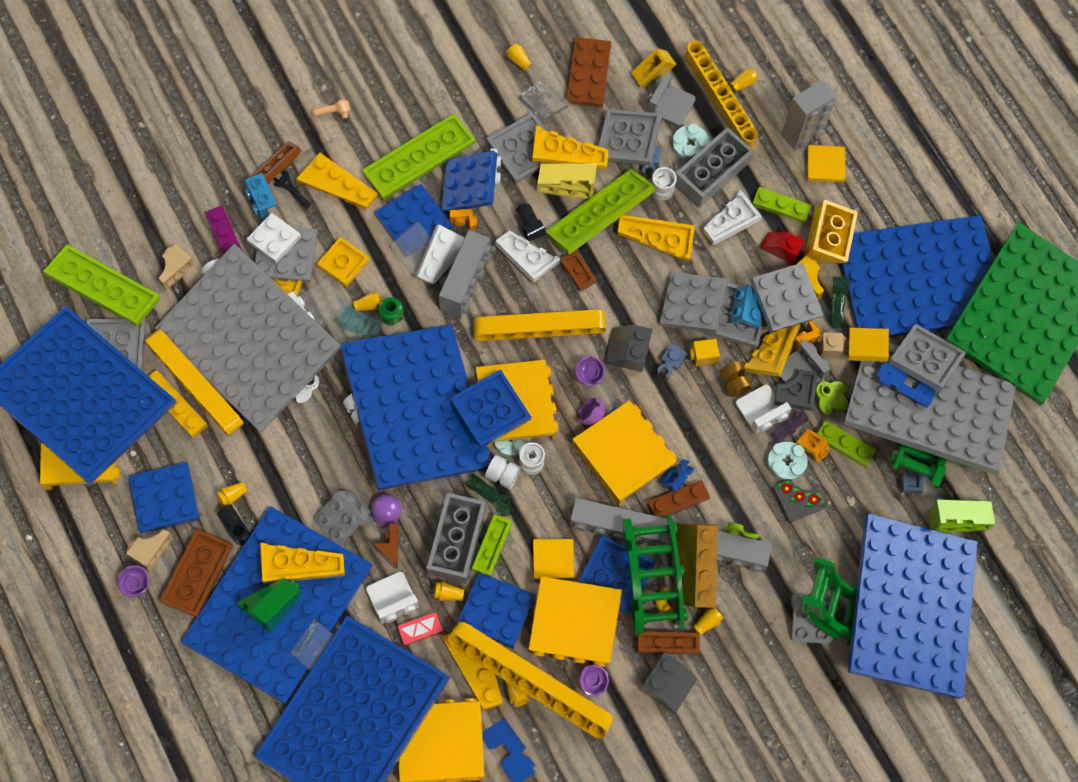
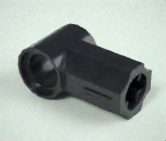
M523 203L515 209L526 240L530 242L546 235L542 221L537 219L529 203Z
M232 505L224 506L217 513L219 519L233 541L238 545H244L251 536L249 530ZM238 531H244L242 536H235Z

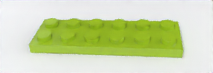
M454 113L364 168L362 172L384 201L439 167L446 160L471 147L476 141Z
M630 169L546 230V236L570 255L656 191L655 186L633 169Z
M68 244L43 271L44 275L136 327L139 326L161 299L159 294Z

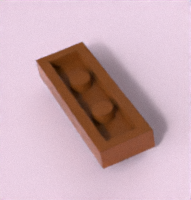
M288 141L249 178L262 173L267 184H269L291 161L296 159L302 152L299 146Z
M700 480L680 488L676 492L673 491L650 500L647 504L653 516L665 518L668 514L672 515L710 499V496L703 481Z
M644 632L638 634V653L699 655V633Z

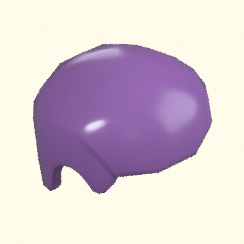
M585 357L577 363L575 374L582 384L593 386L601 383L604 379L605 367L598 358Z
M596 397L589 398L583 404L582 409L578 410L580 418H577V421L587 426H593L603 419L605 415L603 401Z
M388 494L377 497L371 509L374 522L384 527L396 524L402 511L400 500Z
M138 565L126 567L118 577V588L124 595L131 598L141 596L149 586L148 573Z
M594 664L583 668L578 677L579 688L584 694L593 697L604 693L609 683L608 673L603 667Z

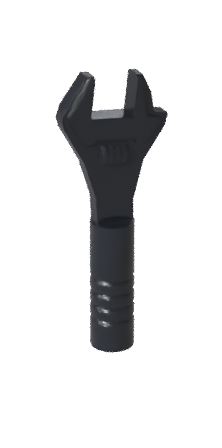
M287 171L281 172L283 176L279 180L276 177L273 178L276 187L289 191L306 209L311 206V203L292 185Z

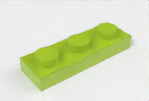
M761 187L758 188L752 204L757 208L803 224L806 223L812 207L810 204Z
M826 420L817 433L826 438L829 447L864 468L867 467L876 452L874 448Z
M495 514L493 515L473 564L472 571L491 577L513 521Z

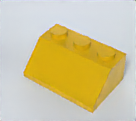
M827 200L820 202L814 209L804 257L807 255L810 259H814L819 263H847L858 212Z

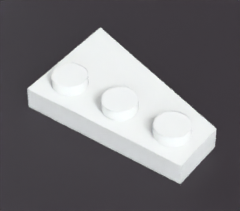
M740 190L736 198L732 202L730 201L726 208L704 227L703 232L711 243L715 245L761 221V215Z
M436 225L415 277L431 285L435 284L455 261L465 238L441 225Z
M508 231L495 241V245L533 283L560 263L561 258L551 256L541 247L538 249L531 245L528 240L511 231Z

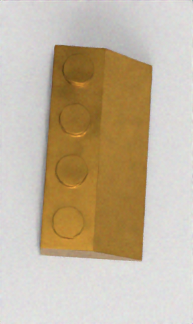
M677 523L678 533L676 534L679 562L684 566V576L681 577L683 604L692 607L716 608L718 525Z

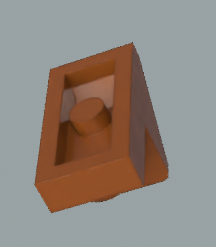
M390 524V530H386V542L389 543H373L374 549L393 568H398L399 527L398 524Z

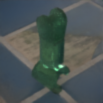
M833 276L832 294L834 295L832 298L830 326L834 329H838L843 323L845 299L851 285L850 278Z
M476 474L471 475L469 482L466 481L465 485L467 488L479 494L490 503H496V511L499 515L507 517L512 514L513 506L508 504L511 500L510 494H500L499 491L488 485ZM477 483L481 485L480 488L476 487Z

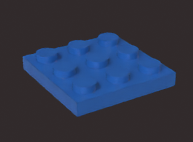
M494 150L446 160L442 212L447 214L450 213V210L473 209L493 205L497 153Z
M422 184L374 212L405 258L429 244L436 225H441L449 230L453 229L450 221Z
M502 370L495 372L450 398L451 403L480 449L525 424L532 418Z
M188 462L129 476L139 532L141 534L200 520Z
M602 535L578 583L622 590L619 611L629 616L631 615L633 587L630 585L629 555L627 556L624 545ZM641 555V558H638L639 569H653L656 561ZM644 578V581H640V582H641V592H642V590H643V588H644V586H645V584H646L648 578Z
M479 572L457 624L465 622L497 643L514 649L536 594Z

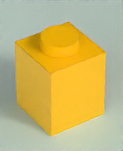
M716 339L693 342L692 349H689L690 359L694 360L695 367L718 363L720 354Z

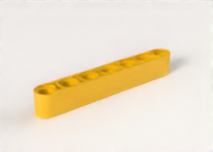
M696 40L689 42L685 58L728 128L750 148H754L758 136L757 130L703 44Z
M603 310L485 316L473 319L474 339L477 341L604 333L606 331V320Z
M158 329L144 340L148 348L227 436L244 424L238 414L161 329Z

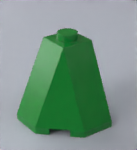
M283 578L240 600L237 605L240 610L271 633L302 596L301 586L292 579L289 582Z

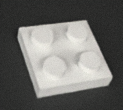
M271 213L247 238V243L274 263H277L301 238V234Z

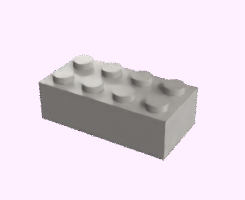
M823 79L792 98L781 135L794 151L800 147L804 148L812 139H818L824 134L831 110L834 107L836 95Z
M727 127L675 173L677 176L676 186L701 207L752 161L754 150Z
M468 230L439 294L440 311L458 318H462L463 313L468 312L470 307L469 300L477 292L478 286L476 284L478 280H482L485 270H483L485 264L488 265L492 258V254H490L492 246H490L489 237Z
M447 492L427 565V575L467 584L486 511L485 501Z

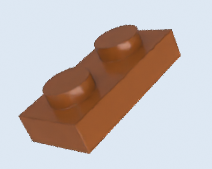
M577 250L560 259V263L580 292L596 284V278Z

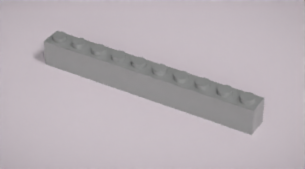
M576 498L570 526H573L578 531H585L586 529L593 531L596 535L604 536L607 534L611 535L614 539L624 540L623 519L631 518L632 526H636V528L667 525V519ZM718 531L717 563H722L723 561L737 568L744 566L754 572L765 571L768 567L772 543ZM668 533L637 536L635 538V543L638 545H643L644 543L652 546L670 544Z

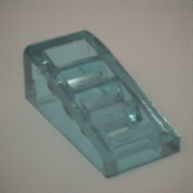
M348 306L345 307L339 319V327L369 339L376 338L382 326L381 322ZM356 319H359L357 326H355ZM364 322H367L366 325H365V327H364V330L361 329L363 323H364ZM372 324L374 327L371 333H369L368 330Z

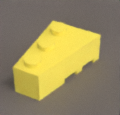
M597 163L541 164L537 192L589 200L593 197Z

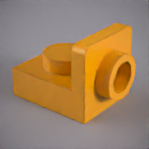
M472 209L450 210V223L455 226L469 224L470 231L474 232V227H477V216H473Z
M813 320L808 321L807 331L801 332L796 336L793 343L796 351L799 344L804 340H807L809 344H817L821 332Z
M809 429L796 442L807 453L813 455L814 461L817 463L825 458L830 450L826 438Z

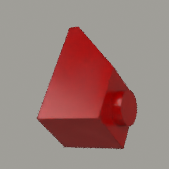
M768 232L760 249L794 265L805 240L789 232Z

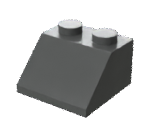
M638 325L613 328L605 364L643 372L652 329Z
M664 653L644 683L641 692L676 714L697 681V678L681 662Z

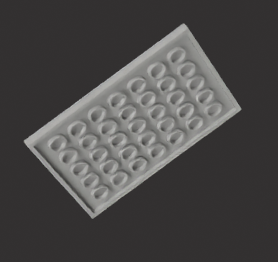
M235 244L155 327L156 330L161 329L193 366L260 432L267 428L342 347Z
M889 343V359L887 363H889L891 357L898 349V345ZM860 362L843 425L996 476L998 475L1016 386L1002 379L958 365L941 392L935 390V396L927 408L897 391L896 386L891 384L887 387L879 383L880 377L877 374L882 364L886 362ZM906 374L907 378L904 384L916 390L918 384L923 383Z

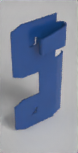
M887 362L882 364L877 374L880 377L879 383L887 387L891 384L896 386L897 391L927 408L935 396V389L924 383L918 384L916 390L904 384L907 378L906 373Z
M505 718L500 722H496L482 733V739L489 749H494L503 743L511 753L503 759L500 765L513 782H522L535 773L533 767L536 765L529 756L525 758L522 754L526 747Z

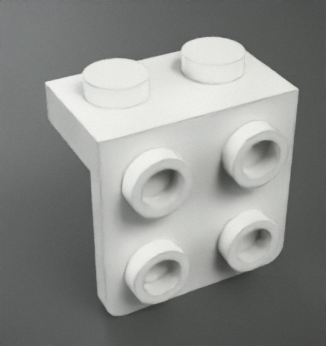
M764 385L736 401V406L754 434L760 431L765 432L773 424L785 421L791 411V407L787 402L783 405L774 404L775 394L769 385Z
M398 572L367 586V593L381 624L393 622L397 617L403 614H411L419 608L415 594L413 595L403 572Z

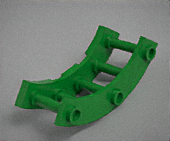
M896 442L894 451H897V453L894 452L890 461L892 468L896 470L898 465L928 477L931 485L939 487L946 471L945 464L947 459L936 455L932 456ZM903 453H907L916 458L931 463V467L923 463H920L916 460H913L911 458H908L904 456Z
M671 514L667 515V525L636 528V526H632L631 518L623 519V537L627 556L629 555L630 585L633 587L632 614L636 634L644 633V625H647V622L678 619L680 629H684V621L688 620L687 609L684 608L681 580V577L684 576V566L679 562L675 536L678 533L677 523L672 521ZM668 533L670 544L648 547L636 546L635 538L637 536ZM670 552L672 554L673 567L650 570L639 569L638 558H641V555ZM672 575L675 577L676 590L646 594L641 592L640 581H644V578ZM676 599L677 611L653 614L643 612V604H646V602Z
M815 558L813 566L817 575L811 595H804L802 611L808 614L807 619L818 629L836 640L839 637L847 640V645L850 646L852 635L850 626L854 615L857 590L849 586L838 576L835 570V563H831L826 558ZM829 587L833 592L826 611L824 599ZM840 595L849 599L842 624L834 618Z

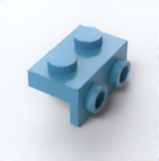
M261 173L245 180L247 189L244 191L248 200L252 199L254 203L252 208L255 215H260L263 221L268 217L267 209L275 207L277 203L264 175Z
M747 284L737 288L731 311V323L737 324L741 322L754 329L759 328L763 312L753 287Z

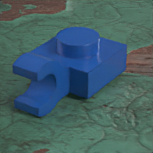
M682 459L676 469L671 468L660 481L662 487L676 492L688 478L686 475H690L694 471L693 467L687 466L689 461Z

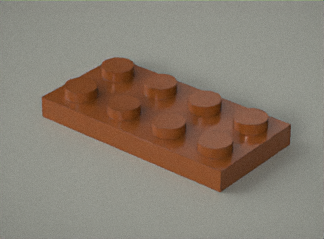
M583 37L575 38L567 95L568 104L603 108L612 41Z
M196 529L160 599V603L197 618L234 547L233 544Z

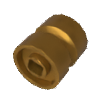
M738 361L728 364L719 371L723 382L727 383L725 387L730 397L743 395L753 388L749 377L745 376L747 372L743 362Z

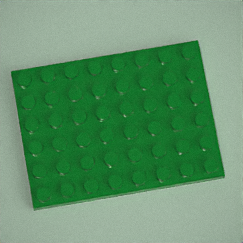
M1020 222L1016 223L945 341L966 351V356L1002 380L1016 386L1017 390L1039 405L1044 404L1078 346V261Z

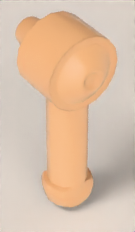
M342 99L334 105L312 109V115L319 116L337 112L343 118H347L348 112L351 110L349 101Z

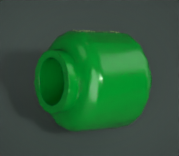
M394 297L385 298L380 302L378 312L381 321L387 325L398 324L404 316L402 303Z

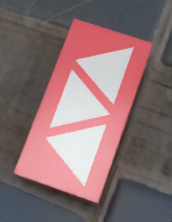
M436 612L397 626L404 646L443 632Z

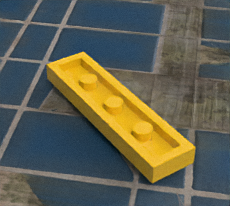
M158 370L149 375L154 382L176 400L177 404L168 412L192 438L208 426Z

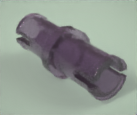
M800 411L790 420H785L781 427L771 433L772 439L779 443L788 435H793L797 428L808 421L807 416Z

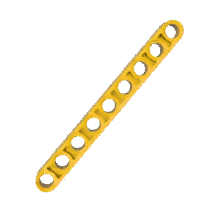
M459 622L448 636V643L454 649L595 738L601 739L606 736L613 723L611 714L465 622Z

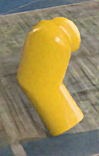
M662 587L661 590H660V592L671 591V590H669L668 588ZM667 600L655 602L659 613L674 611Z

